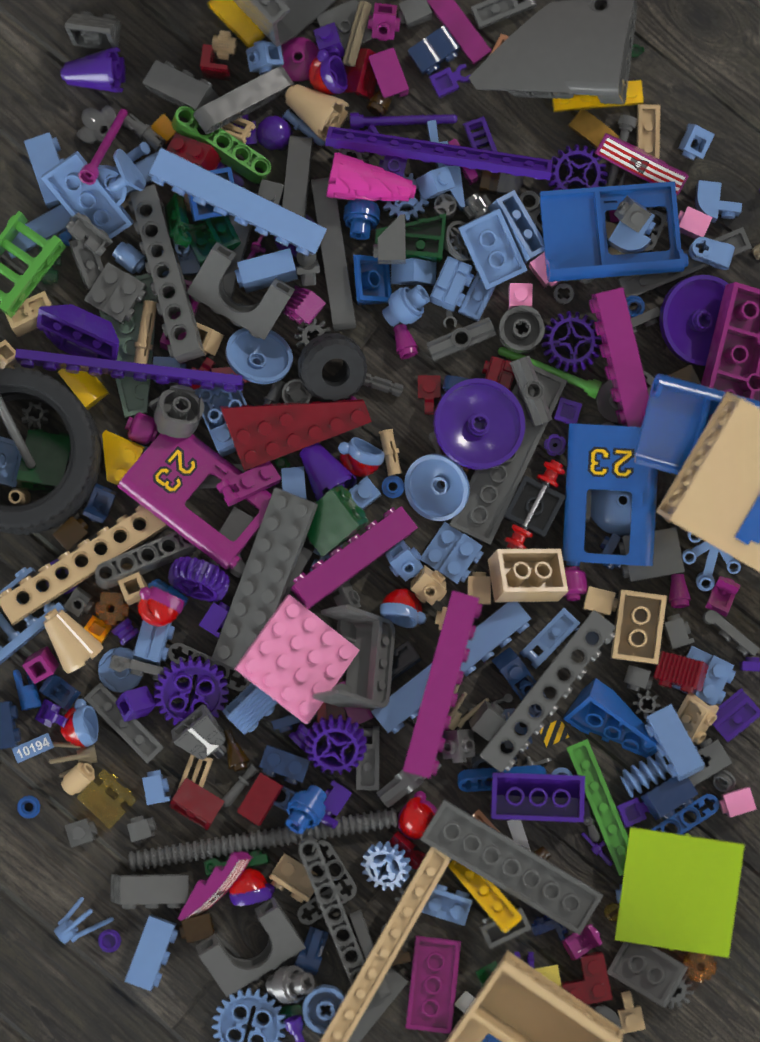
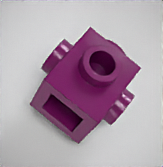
M375 3L374 14L369 15L368 29H372L371 38H377L381 41L394 40L395 31L399 32L400 18H396L397 5Z

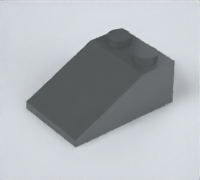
M82 11L80 14L74 13L66 21L65 29L73 45L106 50L112 47L118 48L121 23L114 15L104 14L103 17L94 16L91 12Z

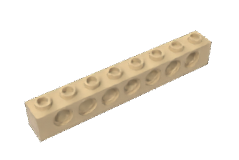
M139 505L135 509L136 513L129 517L127 514L116 520L117 525L110 529L108 526L96 533L98 537L91 541L89 539L82 541L77 545L78 549L76 551L63 553L58 557L59 561L52 566L50 563L44 565L38 570V575L33 578L27 576L19 582L20 586L12 590L9 588L0 594V606L12 625H15L94 575L99 564L135 549L165 530L167 525L143 506ZM136 520H143L146 523V527L138 531L134 529L133 524ZM118 532H123L127 535V539L122 543L114 540V535ZM97 545H106L108 548L107 552L104 555L96 554L94 550ZM78 557H86L88 564L85 567L76 566L75 561ZM62 568L69 572L68 577L64 580L56 577V572ZM40 581H47L49 589L45 592H39L36 589L37 584ZM21 593H26L30 596L27 604L21 605L17 602V597Z

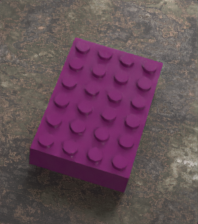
M737 282L725 285L701 385L760 401V289Z

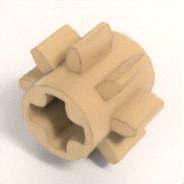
M220 30V35L213 36L212 47L214 53H217L218 59L229 60V55H235L237 38L232 37L231 31Z

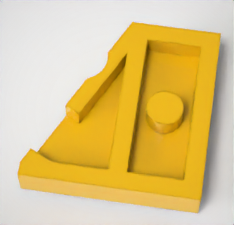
M105 430L102 438L107 481L118 485L123 476L143 454L145 447Z

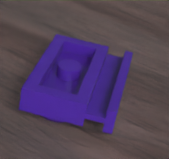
M741 688L719 706V710L716 713L717 718L712 725L723 739L729 743L760 718V709Z

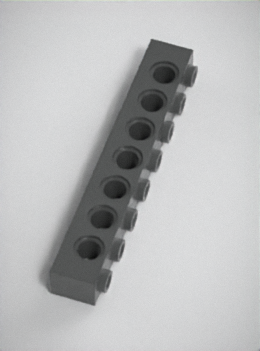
M155 184L145 187L142 191L130 192L131 201L128 204L131 213L135 214L137 219L134 222L137 234H141L142 241L139 242L143 255L146 254L148 262H145V267L148 275H152L153 282L150 283L154 296H158L159 303H156V307L160 317L163 316L165 323L162 324V329L165 337H169L170 344L167 345L169 354L179 364L205 356L189 294L186 293L187 287L178 254L175 251L174 240L169 237L161 193ZM152 210L149 216L144 217L146 211ZM158 230L155 236L149 237L152 231ZM164 250L160 257H155L158 251ZM164 271H169L168 276L161 278V274ZM175 291L172 298H166L169 292ZM181 312L177 319H172L174 313ZM186 332L184 339L177 340L179 334Z
M593 610L480 753V756L501 773L504 769L508 772L516 762L513 758L518 751L523 753L529 746V737L533 733L537 735L545 724L542 723L547 715L551 717L559 706L556 704L561 697L565 699L573 690L570 686L575 679L580 681L587 672V669L584 668L589 661L594 663L601 654L599 648L602 644L606 643L608 645L616 635L613 632L616 627ZM588 632L597 634L598 641L595 645H590L586 642ZM574 650H580L583 653L584 659L581 663H575L572 660L571 655ZM560 668H566L569 671L570 677L567 681L558 679L557 672ZM546 686H551L555 689L556 694L553 699L549 700L543 696V690ZM537 704L541 707L539 717L534 718L530 716L529 707L531 705ZM519 722H523L527 726V732L523 736L517 735L514 731L515 725ZM505 740L513 744V750L509 754H504L500 750V744Z

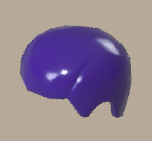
M269 116L258 124L256 134L258 142L264 148L283 150L289 145L290 136H293L291 125L283 118Z

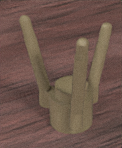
M456 684L454 693L457 694L460 685ZM463 692L455 707L449 708L448 716H452L449 729L454 731L457 726L461 728L476 713L485 700L489 702V698H485L463 718H460L462 713L458 709L467 696V692Z
M52 742L54 747L81 749L77 750L76 755L49 760L50 764L78 760V762L88 763L93 767L92 763H97L95 745L79 747L69 742ZM71 769L60 773L59 777H64Z

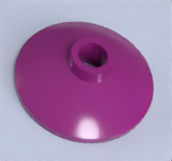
M295 37L281 45L284 65L281 66H283L292 81L301 82L309 79V68L312 60L317 57L319 49L311 40ZM301 54L303 58L297 61L294 59V56Z

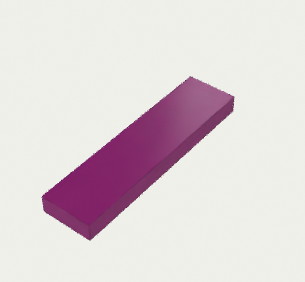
M427 0L429 7L441 23L446 26L473 65L491 53L492 50L454 0Z

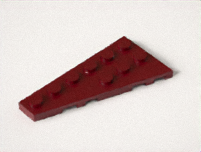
M363 399L339 400L335 402L264 404L260 406L240 405V407L220 406L244 471L372 422Z

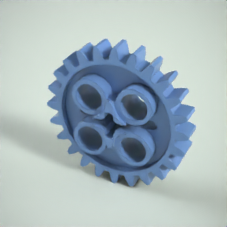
M250 987L247 989L246 994L242 990H238L237 997L235 994L229 995L231 1001L225 998L222 1000L225 1007L218 1006L216 1008L221 1014L213 1016V1019L218 1021V1023L212 1025L213 1029L218 1030L213 1035V1038H220L219 1042H243L247 1032V1026L244 1024H247L249 1021L252 1006H255L256 1011L252 1020L254 1028L249 1033L248 1042H253V1035L262 1036L264 1042H282L279 1037H285L286 1033L281 1031V1029L286 1027L281 1020L286 1017V1014L278 1013L282 1005L275 1007L273 1004L276 998L269 1001L268 992L264 996H260L259 988L255 994H252ZM236 1007H244L247 1011V1016L239 1017L235 1012ZM258 1013H267L269 1015V1022H260L258 1020ZM238 1029L241 1032V1038L238 1040L233 1039L230 1036V1030Z

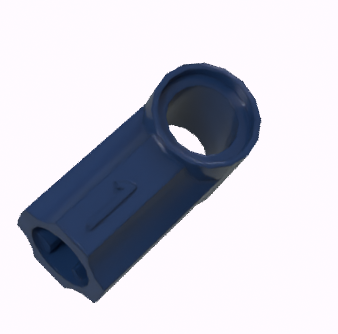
M310 926L304 944L305 949L300 951L295 966L301 968L305 973L316 976L329 932Z

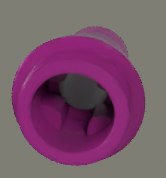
M400 324L395 326L393 329L395 332L397 355H400L401 359H408L417 355L418 346L407 329V325Z
M684 574L671 575L668 601L671 603V608L689 607L691 598Z

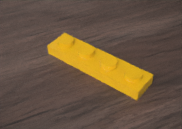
M642 80L628 81L624 105L601 103L595 95H574L570 99L552 98L554 112L581 110V108L593 109L638 105L644 102Z
M455 860L448 864L450 871L504 933L523 919L492 882Z

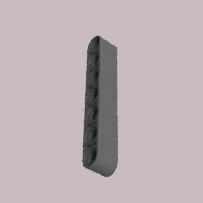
M329 177L312 179L311 184L317 223L327 229L321 241V249L334 332L355 329L356 322L337 198L326 197Z
M304 837L298 844L299 854L349 981L353 984V975L361 970L365 961L319 844L313 837ZM313 844L315 850L311 854H306L302 851L304 845ZM321 865L324 868L323 872L320 875L312 874L311 869L313 866ZM328 886L332 889V892L328 896H322L319 893L320 889ZM331 908L340 909V914L337 917L333 918L328 915V911ZM340 929L349 931L347 937L343 939L338 938L336 934ZM349 950L357 952V956L352 960L345 958V954Z

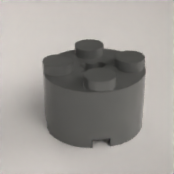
M525 305L506 311L501 318L498 329L499 340L502 345L509 351L517 354H528L535 350L541 343L545 332L544 322L539 312ZM521 325L525 326V331L527 332H523L522 335L518 334V329H516L520 328Z
M174 385L161 394L154 411V421L159 433L173 438H189L192 436L204 412V402L201 397L199 398L195 394V390L185 385Z

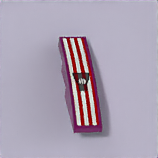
M605 133L595 151L600 157L650 183L675 181L677 196L689 177L687 173L667 165L665 161L647 154L643 149Z
M247 852L232 853L226 866L215 867L209 879L199 880L178 919L180 921L201 915L210 909L237 881L252 857Z

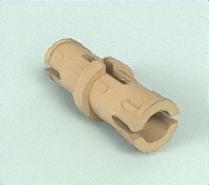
M393 429L380 431L379 434L385 454L388 476L401 474L402 471L398 458V453L400 452L399 448H396Z

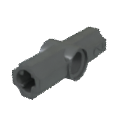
M487 317L466 327L457 328L454 332L426 343L434 362L494 337L496 332L491 320ZM458 334H463L467 337L468 341L460 345L456 343L455 337Z
M530 356L510 362L519 387L518 396L524 401L532 426L551 421L552 417L544 398V386L538 381ZM529 385L534 388L535 393L533 397L528 394L527 389Z
M401 770L394 776L395 778L376 792V794L389 808L404 795L410 794L423 784L426 777Z

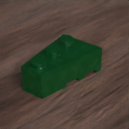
M446 213L405 223L406 259L417 258L442 263ZM388 227L376 229L375 244H378V237Z

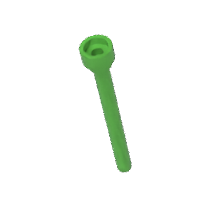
M505 347L498 349L499 355L513 361L526 357L525 355L511 352ZM530 358L534 366L566 380L567 383L584 389V392L588 393L587 396L596 398L602 384L601 381L596 379H588L587 381Z

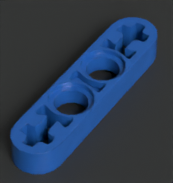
M540 765L512 767L508 772L505 769L502 772L547 774L546 769ZM496 768L463 770L457 777L458 787L464 792L492 790V781H487L486 779L491 778L493 772H501Z
M712 794L703 795L651 830L657 831L659 829V831L665 832L664 827L666 824H674L677 828L676 834L683 835L718 811L719 801ZM704 800H707V802L712 801L714 803L712 806L713 810L705 809L701 813L704 817H701L699 811L694 806L697 805L698 809H700L705 804ZM687 811L693 812L696 816V820L692 824L686 823L683 819V815Z

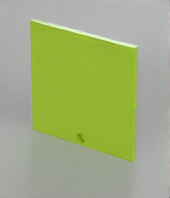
M630 827L615 940L669 948L671 951L676 949L729 958L744 844L690 836V834L681 835Z

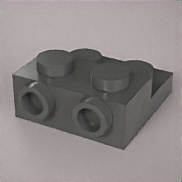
M108 262L84 301L123 325L125 321L129 322L132 319L137 302L141 303L146 297L147 286Z

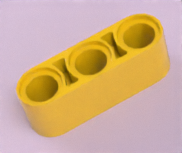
M210 0L207 3L212 11L248 48L253 47L255 42L262 41L266 37L233 0Z

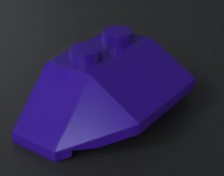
M72 304L41 306L38 309L37 328L40 331L43 330L47 338L58 349L74 356L117 361L120 342L110 321Z

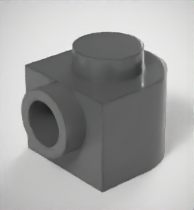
M77 587L67 600L64 608L80 617L83 613L88 614L95 604L92 601L94 597L82 588Z
M628 665L623 682L628 683L626 688L640 692L641 688L650 690L654 677L650 676L651 671Z
M143 815L130 819L131 823L127 824L131 842L155 836L154 831L157 830L153 817L144 819Z

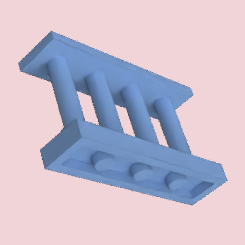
M24 567L15 574L16 579L2 589L0 594L9 588L12 590L16 589L22 579L32 576L36 572L34 568L29 567L27 569ZM37 585V586H36V589H37L39 592H42V590H41V589L38 587V585ZM17 597V602L21 605H24ZM50 602L43 606L45 614L39 619L33 617L32 614L24 618L27 628L22 633L16 632L0 612V627L9 637V643L2 648L0 645V665L45 629L43 622L46 618L44 616L54 608L57 611L62 609L66 612L67 609L64 608V605L60 602L57 604Z

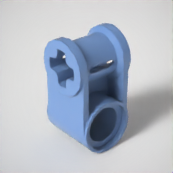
M698 237L690 245L689 255L695 261L708 264L717 269L729 270L735 247L725 242ZM699 245L702 246V253H699V248H697Z

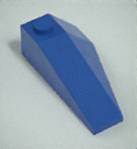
M596 678L582 689L564 715L563 719L579 731L586 734L592 732L602 736L601 740L609 742V740L622 744L623 749L643 757H651L658 751L656 748L658 742L654 736H649L645 724L611 688Z

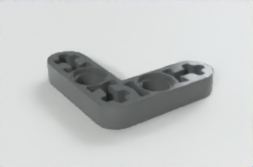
M326 840L317 841L318 844H321L323 847L328 846L329 849L326 853L329 858L332 854L336 858L326 863L327 867L333 863H337L341 867V873L338 876H331L333 882L346 874L348 878L344 879L345 884L353 886L351 889L352 894L348 896L346 893H341L343 886L340 882L335 885L343 905L356 895V883L333 846ZM328 888L324 892L320 893V895H330L332 889ZM317 897L312 898L299 908L297 916L301 923L310 925L324 917L323 913L319 915L317 910L312 914L313 919L302 918L304 914L303 909H313L315 907L312 904L314 901L317 902L318 908L321 910ZM334 907V908H331V909L328 911V913L332 912V911L335 910L336 908H335V907Z

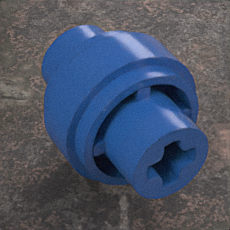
M350 200L344 207L343 216L346 226L350 228V237L357 240L368 239L370 237V230L375 229L379 224L380 209L373 201Z
M311 785L307 791H300L294 794L287 805V813L289 815L286 820L287 827L295 833L303 834L306 828L318 826L325 816L326 808L324 801L327 798L326 793L321 788Z

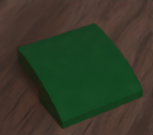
M228 215L205 219L189 225L188 232L191 234L189 246L200 267H202L216 242L231 251L241 244Z

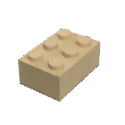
M497 549L488 559L495 602H556L568 592L561 549Z
M622 589L619 591L614 625L616 627L614 629L616 635L613 637L610 659L658 664L667 596Z

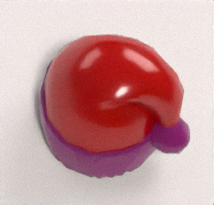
M155 586L150 588L142 587L139 591L141 599L138 603V612L142 619L150 625L159 627L170 624L183 610V600Z
M415 792L414 798H411L402 807L398 815L399 829L407 838L420 839L437 812L436 807L426 800L424 792Z

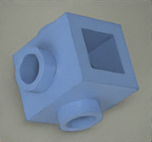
M258 41L254 43L253 47L246 50L250 72H259L260 75H263L284 65L281 46L276 47L272 42Z
M404 540L385 553L391 564L389 566L390 570L396 577L400 575L405 582L409 578L418 575L420 570L423 569L420 562L422 556L415 547L410 549Z

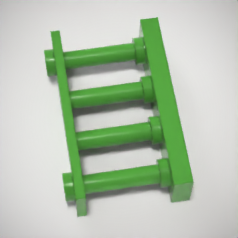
M20 211L9 219L7 227L0 234V256L7 250L28 265L26 272L19 276L0 262V273L15 283L9 293H4L0 290V309L10 318L14 316L66 248L65 244L57 236L53 235L51 239L46 240L25 224L28 220ZM19 232L42 247V251L37 257L33 258L11 243Z

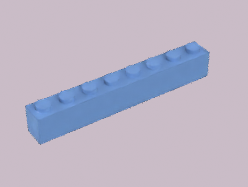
M162 148L159 149L148 175L152 176L151 181L163 186L166 183L173 187V192L182 196L187 193L194 197L192 201L202 206H205L207 203L213 206V211L220 215L226 216L228 213L235 217V222L243 226L250 224L256 227L254 231L261 235L267 236L269 233L276 237V242L284 246H288V244L297 247L296 251L305 256H308L309 253L312 255L316 254L327 230Z
M507 602L476 627L473 640H468L466 648L470 649L467 662H462L460 671H464L465 676H468L476 669L474 664L480 659L485 662L493 656L492 650L499 645L503 648L512 640L510 635L515 631L520 634L530 626L528 621L531 618L518 602ZM432 663L392 694L386 707L371 711L387 733L393 731L395 734L405 726L403 723L405 719L410 716L413 720L418 716Z

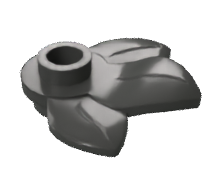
M106 105L101 112L94 108L84 109L82 112V122L85 126L76 133L78 138L89 144L96 141L102 142L107 132L104 134L102 132L107 128L109 130L116 118L113 108Z

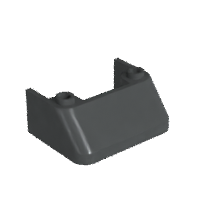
M347 604L321 610V615L338 620L337 632L360 651L347 668L346 685L337 684L331 691L313 694V699L338 707L371 709L386 707L390 700L395 641L394 624L387 618Z

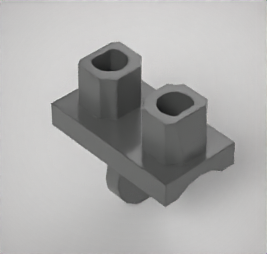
M297 252L295 268L297 275H301L302 285H316L315 273H320L316 254L312 255L309 253L308 256Z

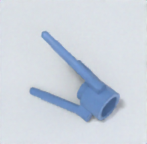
M80 897L64 918L58 922L59 926L54 929V932L66 944L69 940L74 942L79 937L114 921V918L110 917L76 933L78 931L77 925L93 912L92 909H89L74 922L69 920L84 901V898Z

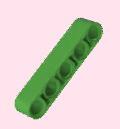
M187 106L177 109L172 119V127L177 133L211 145L222 158V163L231 167V169L249 181L259 184L262 179H266L271 170L269 160L222 128L210 134L201 135L198 130H202V128L193 116L195 110ZM179 117L186 118L188 122H181ZM217 142L223 143L226 148L219 147ZM235 155H241L245 160H238ZM255 167L261 168L264 173H258Z

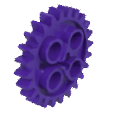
M189 656L188 662H184L180 657V664L176 665V663L171 661L172 668L164 667L165 675L158 674L160 682H155L157 690L154 691V697L158 698L155 700L156 706H160V714L166 713L165 720L173 717V725H176L179 721L182 722L197 709L194 705L198 702L205 703L211 714L217 718L219 717L217 709L224 710L223 703L228 702V698L225 695L229 693L228 687H225L227 680L223 678V671L217 672L218 667L216 664L210 667L209 659L201 663V657L199 656L196 662H193L192 657ZM197 674L198 676L194 682L195 691L191 694L189 710H185L189 701L188 694L192 689L193 676ZM180 677L188 678L184 683L177 681ZM208 681L210 682V685L207 687L200 686V683ZM175 698L183 699V701L180 703L172 702V700Z

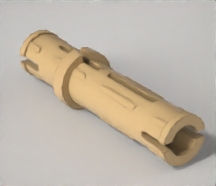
M149 300L143 302L138 340L134 344L136 348L134 363L147 364L149 351L153 347L151 339L157 302Z

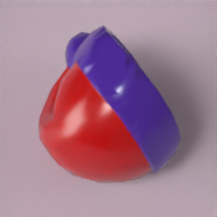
M320 50L317 57L312 60L309 68V80L312 87L328 95L344 92L347 89V77L341 58L337 55L329 56L328 51Z
M248 868L244 869L241 876L229 889V897L236 906L250 905L271 899L275 888L271 883H267L260 871Z

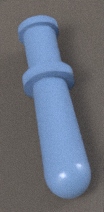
M290 109L285 112L282 118L293 124L295 130L299 129L307 137H312L313 142L317 145H325L326 141L318 138L300 118L290 112Z

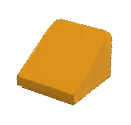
M165 114L161 115L151 126L155 133L166 140L165 145L177 133Z
M92 615L84 629L102 645L112 626Z

